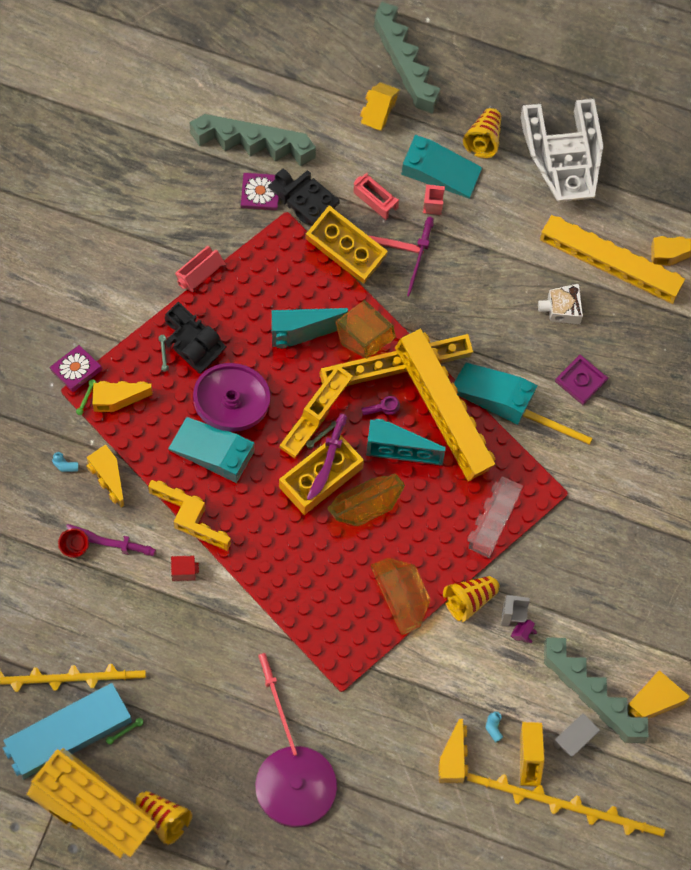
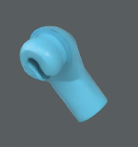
M54 453L52 461L59 471H79L78 462H67L62 453Z
M497 711L489 714L485 726L495 743L503 738V735L498 730L502 716Z

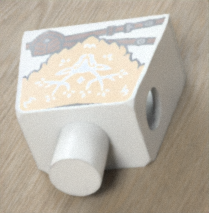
M579 284L551 289L548 294V300L538 301V311H549L550 321L581 324L583 315Z

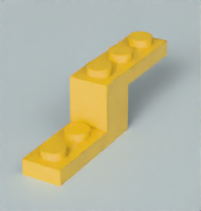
M336 366L304 408L302 417L280 444V449L296 458L327 417L330 407L352 380L353 376L340 366Z
M151 480L148 486L149 494L181 507L174 520L175 529L228 551L231 545V538L228 534L222 531L216 532L211 530L206 524H198L205 511V502L201 498L186 495L183 490L178 488L172 489L162 481L156 482Z

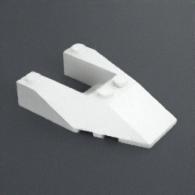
M594 99L576 100L574 115L578 133L546 136L541 104L524 105L522 107L521 122L530 154L557 202L593 199L595 197L603 141Z

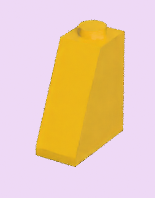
M659 670L629 702L628 715L630 717L650 719L684 705L690 696Z
M522 722L520 733V786L541 785L544 766L542 723Z

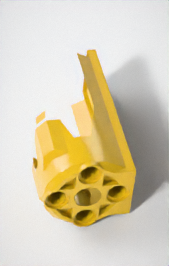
M65 748L57 749L31 781L32 785L26 794L63 824L73 823L70 827L76 830L82 829L120 859L123 853L131 858L156 825L151 820L152 816L109 785L101 776Z

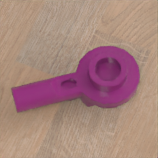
M388 396L381 400V404L362 408V413L364 416L383 411L385 414L393 415L399 411L400 402L396 397Z

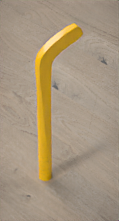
M526 409L523 417L578 439L588 445L591 444L593 439Z

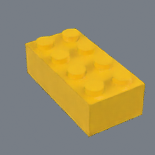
M331 206L326 208L306 233V240L363 284L378 268L388 253L386 249Z
M341 435L339 437V441L342 440L341 449L336 448L328 479L324 488L317 496L307 500L313 482L326 460L329 446L325 447V443L279 479V488L304 515L363 469L364 459Z

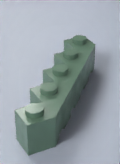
M381 1L375 14L374 28L379 33L387 53L391 56L392 63L400 74L407 92L410 93L415 107L433 114L439 100L440 88L427 84L430 68L416 63L419 47L406 43L408 27L395 23L398 7Z
M203 114L189 122L190 134L199 146L215 138L224 151L241 143L249 156L266 148L274 161L291 153L297 163L302 166L316 158V147L306 133L209 114Z
M546 637L544 643V664L549 669L551 668L559 676L558 678L571 688L589 708H592L599 715V718L610 729L612 728L625 743H645L648 739V718L628 717L626 697H607V678L587 677V658L567 657L566 638Z

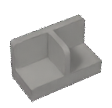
M506 595L502 610L501 626L509 627L510 621L526 622L530 598Z
M582 713L554 740L553 746L557 750L562 748L570 757H573L599 732V728Z

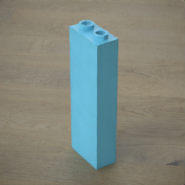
M113 683L4 739L3 741L6 746L3 747L7 758L12 757L15 763L12 767L16 775L21 774L24 780L38 773L57 749L65 748L73 754L130 724L132 720Z

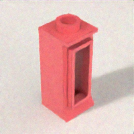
M368 173L362 177L359 176L355 180L354 194L385 220L388 218L391 208L395 211L398 209L399 199L380 186ZM367 185L368 187H370L375 193H377V194H378L381 198H383L386 202H385V203H382L377 197H375L371 192H369L364 186Z
M426 185L423 213L441 215L445 186Z
M207 246L175 273L179 286L182 289H188L193 292V288L201 284L219 266L225 265L218 250L212 251L210 246Z

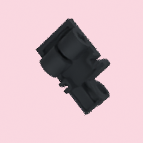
M281 169L275 174V180L268 185V188L279 196L285 205L288 204L289 209H294L295 215L301 222L305 224L309 222L312 226L328 206L334 209L340 204L337 197L316 179H311V172L308 170L294 181L287 170Z
M178 301L165 314L166 323L175 330L166 340L165 344L170 347L174 343L172 349L201 374L227 346L220 341V337L214 329L209 326L205 327L200 319L195 322L197 316L191 314Z

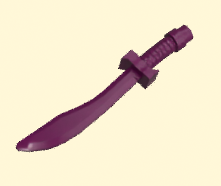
M427 217L422 237L418 239L417 246L420 248L409 285L408 297L413 289L423 250H428L429 248L428 239L434 225L433 217Z
M340 414L339 418H337L332 437L326 439L325 447L329 446L326 460L313 482L307 500L317 496L326 484L336 448L341 449L342 440L339 441V437L348 418L344 414Z
M70 524L66 525L67 529L77 528L83 530L89 537L90 543L121 548L122 554L129 555L128 549L144 553L147 556L154 557L156 554V549L151 546L130 542L129 536H123L124 541L107 539L89 530Z

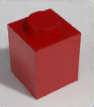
M171 556L172 581H195V574H199V562H195V556Z

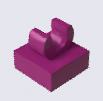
M530 619L524 623L518 622L510 637L515 641L523 640L525 643H532L533 641L529 638V635L537 634L536 629L533 628L535 623Z

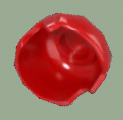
M71 528L62 532L58 540L59 550L63 555L70 558L84 555L90 545L87 534L77 528Z

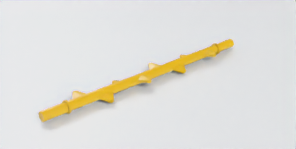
M109 664L105 672L80 673L75 665L71 666L68 674L42 675L39 669L35 667L29 676L5 677L0 670V685H11L15 692H19L23 684L49 683L53 690H58L61 682L86 681L89 687L93 689L98 680L146 678V670L117 671L113 664Z
M468 773L467 781L486 786V788L490 787L511 793L516 804H519L524 798H529L549 804L552 814H556L561 808L587 816L590 825H593L598 819L623 825L625 835L628 836L635 829L640 830L642 833L647 832L664 837L665 829L619 816L615 806L604 812L583 806L580 796L577 795L570 802L545 795L542 785H538L533 791L509 785L507 776L504 774L497 780H492L490 777L485 778Z

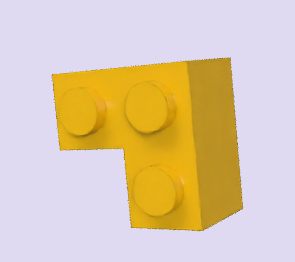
M380 82L373 86L371 90H368L365 99L367 100V105L362 108L360 117H362L361 123L381 131L386 125L390 110L395 107L400 89Z

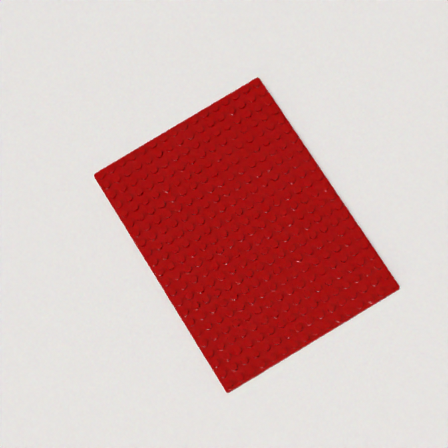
M284 212L224 260L225 265L219 266L214 273L196 288H193V292L188 289L97 360L103 370L90 380H95L96 383L100 381H107L109 383L121 381L128 383L147 382L152 385V395L114 412H94L92 388L83 408L82 416L147 486H149L151 480L156 482L162 481L172 489H181L186 495L191 497L197 496L205 502V511L198 524H206L211 530L216 532H225L231 538V545L228 551L203 540L198 539V541L340 692H343L448 601L447 597H443V590L446 586L472 580L565 499L568 492L486 409L458 396L460 400L465 402L467 406L466 412L469 417L475 420V428L479 434L483 435L487 450L491 451L495 457V465L488 472L468 482L408 372L346 386L330 407L327 417L309 440L312 441L326 430L332 421H337L340 414L346 415L348 418L340 435L364 459L363 469L304 515L279 488V479L322 446L327 438H331L334 428L319 439L312 449H308L305 444L296 458L287 454L279 446L302 417L304 408L322 386L319 374L321 368L394 352L399 340L410 333L349 272L306 240V233L308 231L289 212ZM178 301L191 314L197 316L195 322L200 319L205 327L209 326L214 329L219 335L220 341L227 346L202 373L219 364H241L258 372L269 387L270 404L265 417L257 425L249 429L232 432L254 442L255 449L237 483L168 450L186 417L206 423L196 412L193 403L194 387L202 373L199 374L172 349L174 343L170 347L165 344L166 363L169 369L166 372L161 369L163 361L159 336L165 335L167 340L175 332L166 323L165 314ZM348 308L347 328L294 346H287L282 349L272 347V310ZM448 372L450 383H454L456 379ZM89 381L74 392L67 386L61 389L62 395L76 410L80 408L86 395ZM393 396L400 402L399 411L393 415H388L381 411L363 416L362 408L381 404V400L385 397ZM383 419L445 447L443 465L366 456L370 420ZM159 498L177 516L181 507Z

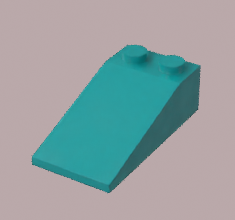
M415 134L402 164L401 175L428 185L445 186V191L470 199L482 167L430 139Z
M348 308L272 310V347L282 349L287 346H294L347 328Z
M465 362L454 382L458 390V396L517 425L538 386L522 377Z
M188 417L184 420L168 448L169 451L235 483L239 480L255 451L254 442L235 433L216 429L206 423Z
M383 419L370 420L366 456L443 465L445 447Z

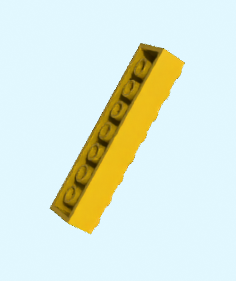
M420 328L401 338L395 349L469 482L488 472L495 465V457L491 451L487 450L483 435L479 434L475 428V420L469 417L466 412L467 406L465 402L459 399L455 384L450 383L446 368L441 366L438 361V353L435 349L432 350L428 335L425 332L423 333Z

